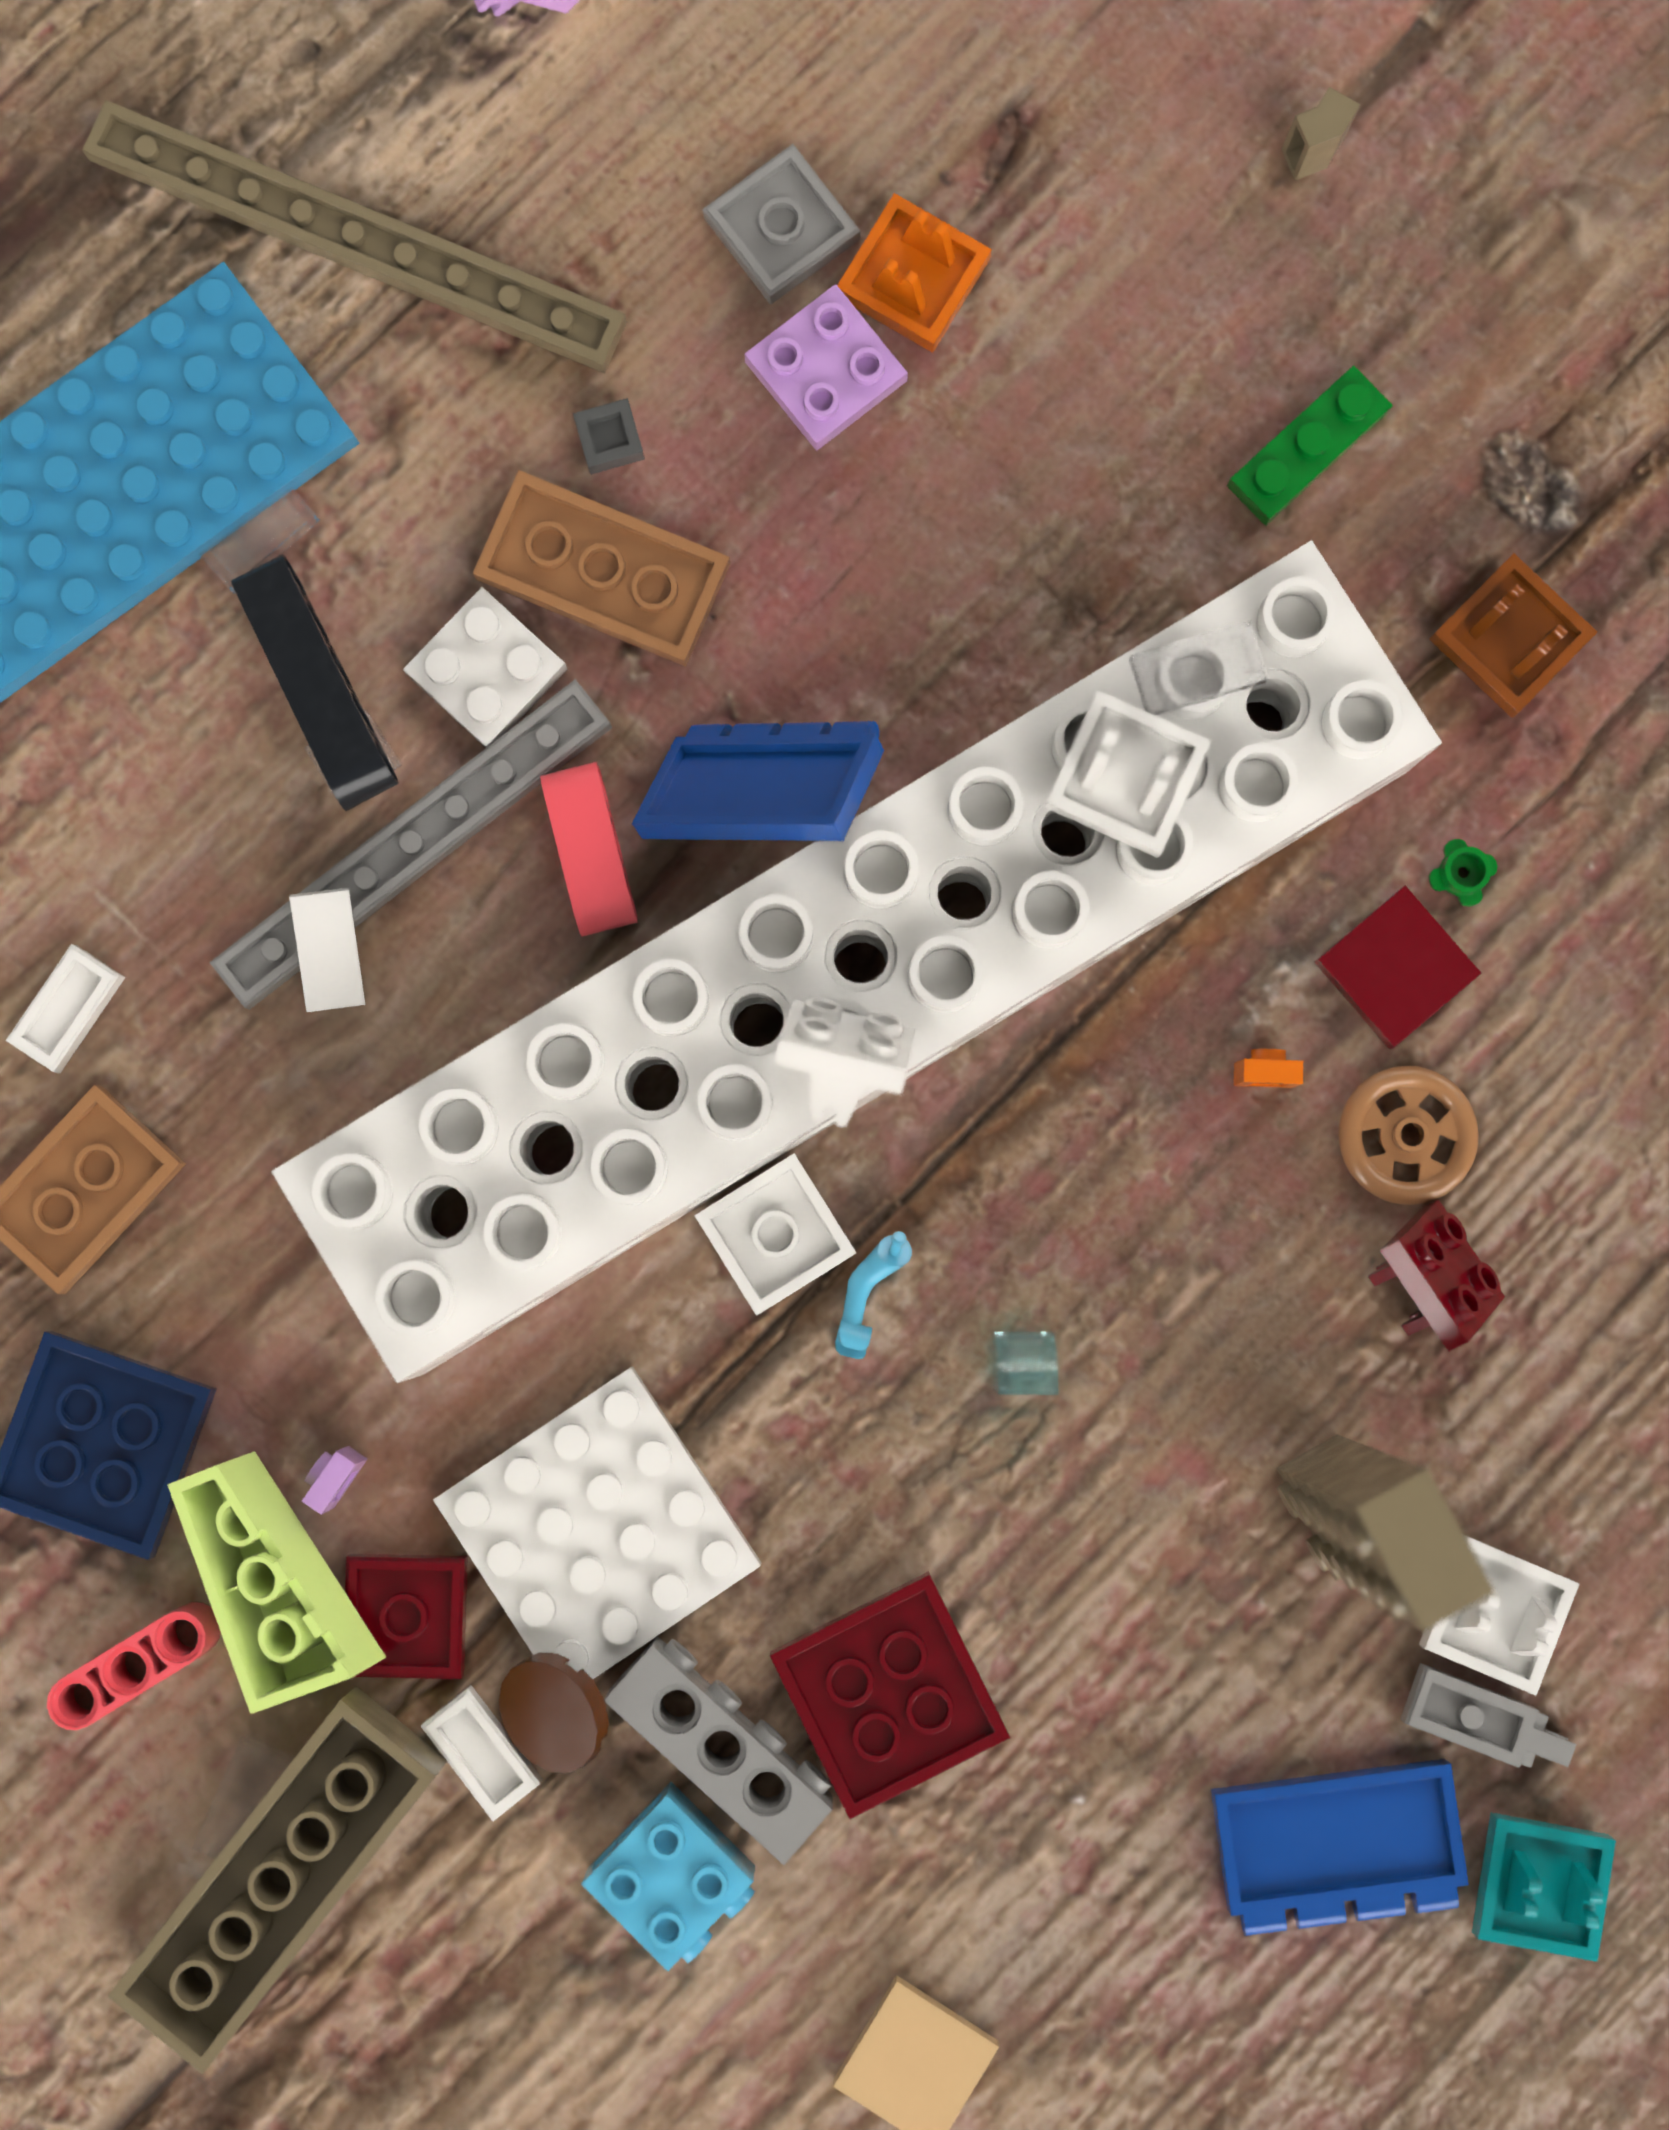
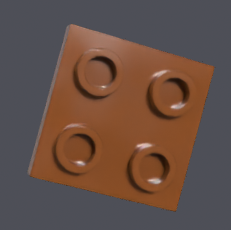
M1513 553L1429 640L1513 718L1598 632Z

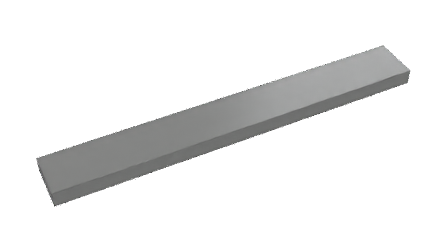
M573 680L300 893L349 887L354 927L356 928L540 785V776L558 771L612 729L611 723L577 680ZM290 900L209 962L246 1009L250 1010L300 971Z

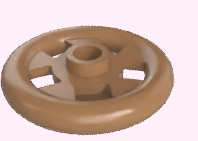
M1418 1066L1391 1067L1379 1071L1364 1080L1352 1092L1343 1108L1338 1134L1343 1160L1353 1178L1374 1196L1401 1205L1428 1203L1445 1196L1457 1187L1465 1178L1474 1162L1479 1137L1473 1108L1458 1086L1445 1076ZM1396 1090L1404 1106L1396 1108L1386 1116H1383L1376 1101L1385 1094ZM1428 1094L1440 1101L1447 1110L1437 1123L1427 1111L1419 1108V1104ZM1406 1124L1414 1125L1419 1131V1140L1413 1146L1405 1144L1401 1138L1402 1128ZM1377 1128L1379 1130V1142L1384 1152L1367 1157L1362 1142V1131ZM1439 1136L1454 1142L1452 1153L1445 1165L1430 1157L1437 1147ZM1394 1162L1417 1164V1181L1405 1182L1392 1179Z

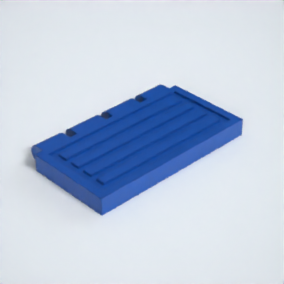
M875 721L835 722L833 726L829 722L785 723L782 727L779 723L735 724L733 728L730 724L692 725L685 737H675L632 825L642 839L844 841L884 752V748L879 741V726Z
M1446 1759L1211 1789L1227 1910L1231 1916L1240 1915L1244 1936L1287 1931L1285 1909L1293 1908L1298 1929L1346 1923L1345 1901H1352L1357 1921L1406 1915L1404 1894L1411 1893L1412 1904L1416 1914L1459 1908L1457 1887L1469 1885L1452 1766Z

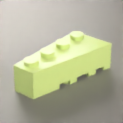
M255 1451L167 1484L250 1714L353 1678L386 1658Z

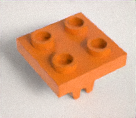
M894 193L837 286L856 309L933 353L990 261L992 249Z

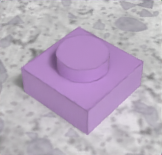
M350 1446L335 1451L333 1456L328 1452H324L305 1478V1482L312 1487L302 1502L321 1515L335 1508L367 1461V1458Z

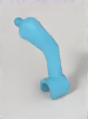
M897 1231L893 1235L884 1237L852 1272L848 1280L842 1320L835 1341L836 1351L840 1355L855 1359H863L865 1357L872 1334V1327L862 1325L866 1300L872 1288L878 1282L910 1261L912 1248L903 1232Z

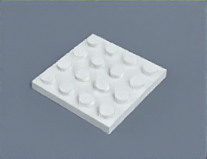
M633 1366L433 1499L532 1654L557 1653L570 1659L565 1664L571 1666L576 1672L583 1669L592 1679L761 1566L758 1556Z

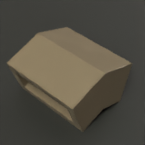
M1329 87L1317 107L1295 115L1281 149L1295 181L1328 168L1343 143L1361 104Z

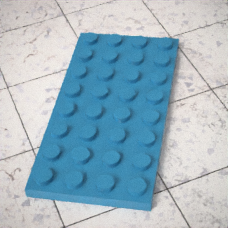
M224 261L0 421V703L360 444L353 432Z

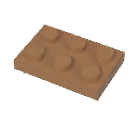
M94 1085L0 1185V1241L57 1294H66L178 1174L186 1163L104 1087Z

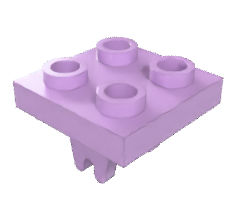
M836 284L744 354L745 363L816 451L907 382L908 372Z

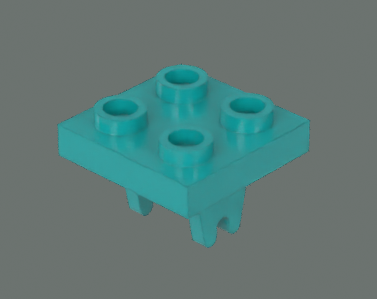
M1490 1812L1472 1933L1478 1940L1598 1962L1616 1840L1605 1833Z

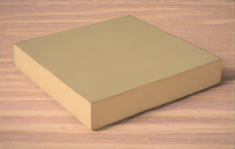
M896 1975L835 2075L833 2087L900 2130H950L999 2048L998 2040Z

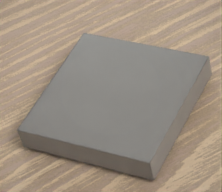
M793 144L702 209L705 221L770 305L860 240L861 231Z

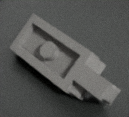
M1422 1663L1418 1667L1401 1716V1720L1409 1726L1518 1768L1521 1765L1531 1768L1535 1755L1569 1767L1576 1744L1568 1741L1567 1737L1545 1729L1549 1716L1539 1712L1535 1707Z

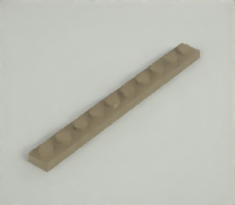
M105 100L82 149L88 160L602 373L606 372L627 325L625 313Z

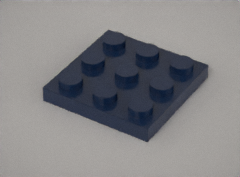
M53 1331L44 1332L0 1449V1508L147 1560L155 1558L174 1507L167 1484L185 1477L217 1388Z

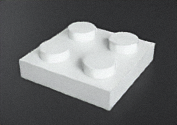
M481 587L403 670L487 748L509 731L568 668L565 662L490 593Z
M795 1153L694 1215L756 1316L856 1254L853 1246Z

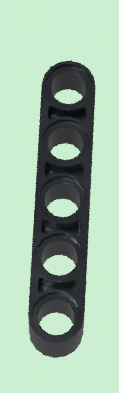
M281 554L231 580L240 603L315 759L342 808L348 811L399 784L398 778L312 603L285 555Z

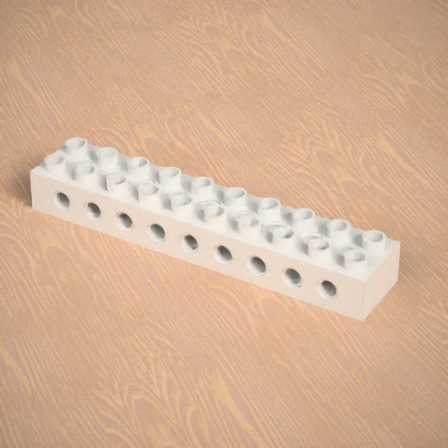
M1311 540L854 817L844 841L813 842L271 1172L396 1383L424 1375L836 1123L837 1110L833 1106L825 1108L823 1117L820 1120L816 1121L811 1118L810 1072L774 1064L782 1030L772 1043L762 1047H750L741 1043L735 1037L734 1022L739 1013L746 1007L754 1004H768L775 1007L783 1015V1028L793 1001L805 1002L809 998L833 1001L842 1007V1012L867 1017L869 1013H885L895 1016L904 1022L905 1027L916 1029L905 1077L906 1080L1404 775L1442 744V742ZM1097 690L1212 740L1162 854L1158 858L1044 807ZM1250 702H1264L1272 705L1280 713L1282 730L1266 731L1258 727L1249 717L1247 704ZM1053 822H1067L1075 825L1082 832L1085 841L1084 852L1073 857H1063L1053 853L1044 844L1041 828ZM955 882L972 884L983 894L986 902L985 911L976 918L958 920L949 916L941 908L938 892L945 886ZM854 943H868L875 946L883 954L886 967L883 973L873 981L853 983L845 979L837 971L834 962L838 953L846 946ZM654 1065H668L676 1069L679 1078V1090L675 1099L667 1107L657 1111L641 1109L636 1104L633 1096L634 1083L638 1075L646 1068ZM865 1086L853 1112L886 1091ZM554 1126H564L570 1132L574 1142L573 1157L561 1172L545 1175L534 1164L532 1157L533 1145L537 1137L546 1129ZM455 1188L466 1199L469 1208L468 1220L464 1228L456 1236L447 1238L440 1235L433 1227L431 1209L437 1197L444 1191Z

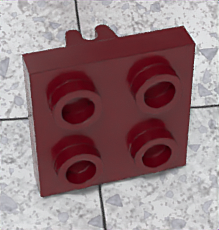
M1439 1199L1421 1208L1380 1250L1386 1261L1376 1267L1377 1270L1368 1275L1374 1286L1397 1276L1420 1309L1409 1316L1410 1320L1403 1323L1401 1327L1409 1336L1431 1326L1448 1352L1468 1343L1505 1298L1496 1273L1488 1264L1481 1262L1467 1241V1235L1462 1223L1455 1215L1446 1211Z

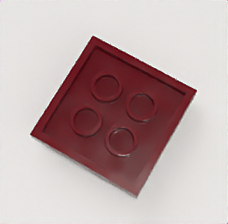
M929 1571L770 1651V1658L849 1820L1010 1738L1009 1732Z

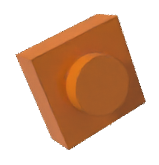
M1251 1049V1059L1244 1058L1234 1063V1086L1293 1088L1303 1084V1061L1286 1060V1050Z

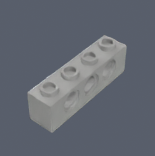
M656 1636L609 1689L604 1699L605 1703L777 1860L785 1865L832 1811L833 1795L827 1791L831 1787V1782L811 1762L805 1760L799 1765L783 1751L787 1743L771 1725L763 1720H760L755 1725L738 1710L742 1705V1701L727 1685L718 1679L710 1684L694 1670L698 1662L683 1645L674 1639H671L666 1644ZM672 1690L685 1691L693 1698L695 1710L687 1716H674L664 1707L663 1696ZM727 1731L738 1739L740 1748L731 1756L721 1757L710 1750L707 1738L714 1732ZM772 1772L783 1780L785 1787L776 1796L764 1797L754 1790L751 1784L752 1779L759 1773Z

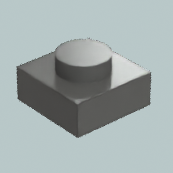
M628 398L573 413L590 475L645 460Z

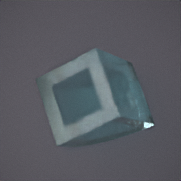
M993 1331V1390L998 1395H1058L1057 1350L1053 1332Z

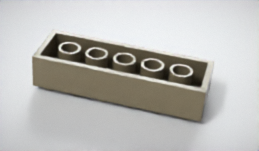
M1340 1435L1328 1439L1276 1468L1284 1481L1283 1484L1277 1487V1491L1294 1519L1300 1517L1303 1523L1309 1527L1313 1536L1305 1541L1320 1569L1323 1572L1329 1570L1336 1581L1342 1578L1345 1585L1350 1590L1356 1588L1364 1600L1370 1597L1379 1610L1386 1607L1396 1621L1403 1618L1424 1632L1495 1593L1494 1588L1427 1468Z
M355 1686L337 1703L116 1984L108 1997L203 2075L437 1776L447 1760L359 1687Z

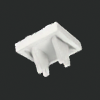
M1097 690L1044 807L1158 858L1162 854L1212 740Z
M809 998L805 1002L794 1000L779 1038L774 1064L810 1072L811 1118L816 1121L820 1120L823 1117L825 1108L833 1106L837 1110L835 1122L838 1126L843 1127L848 1123L865 1086L902 1094L916 1029L905 1027L901 1019L885 1013H869L867 1017L842 1012V1007L839 1004L826 999Z
M1465 1536L1495 1593L1424 1631L1419 1645L1426 1650L1536 1696L1579 1583Z

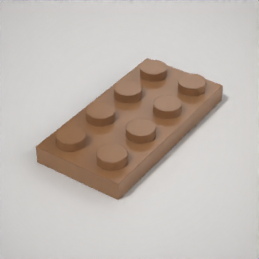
M518 470L473 575L477 581L686 667L731 562L730 557Z

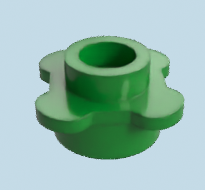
M1453 839L1444 845V858L1439 867L1429 873V884L1433 890L1437 892L1445 890L1457 896L1461 905L1471 907L1482 900L1483 894L1481 889L1486 886L1490 877L1496 874L1497 862L1492 855L1485 854L1475 847H1468L1464 840ZM1459 868H1465L1468 871L1466 878H1461L1458 875Z

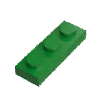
M1353 365L1230 478L1227 487L1266 526L1383 419L1393 405Z

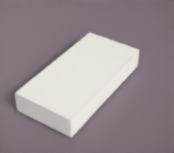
M349 887L289 895L306 1012L365 1005Z
M71 944L6 1041L52 1072L61 1073L126 977L80 947Z
M472 1685L468 1686L421 1725L422 1729L492 1821H495L540 1785L543 1780L530 1761L514 1746L507 1731Z

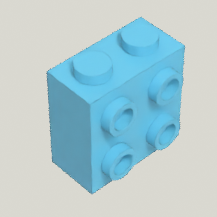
M670 1782L588 1867L581 1885L669 1971L681 1957L689 1963L699 1955L712 1938V1934L708 1929L723 1913L731 1919L748 1903L755 1892L750 1887L754 1881L755 1865Z

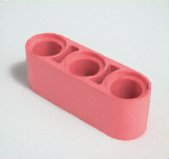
M593 762L540 776L567 890L581 937L638 923L636 908L598 763Z
M200 1602L185 1604L60 1679L52 1686L47 1698V1709L50 1718L58 1726L66 1730H80L88 1727L209 1652L217 1644L221 1636L212 1607ZM179 1620H186L196 1628L198 1642L195 1647H188L178 1639L176 1627ZM128 1652H134L144 1660L146 1674L143 1679H138L127 1671L125 1658ZM76 1684H82L92 1692L94 1698L92 1710H86L76 1702L74 1697Z

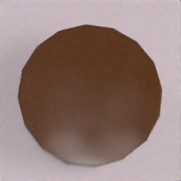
M537 1653L514 1666L501 1683L499 1708L503 1726L514 1746L531 1763L548 1772L568 1774L584 1767L602 1749L600 1748L602 1739L607 1736L609 1727L605 1700L594 1680L583 1669L576 1672L571 1666L565 1664L570 1659L557 1653Z

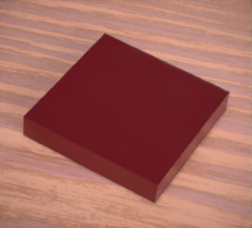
M1406 885L1395 892L1314 961L1389 1049H1393L1482 974Z
M349 1554L346 1556L345 1593L386 1656L385 1659L354 1677L461 1679L464 1676L468 1556Z

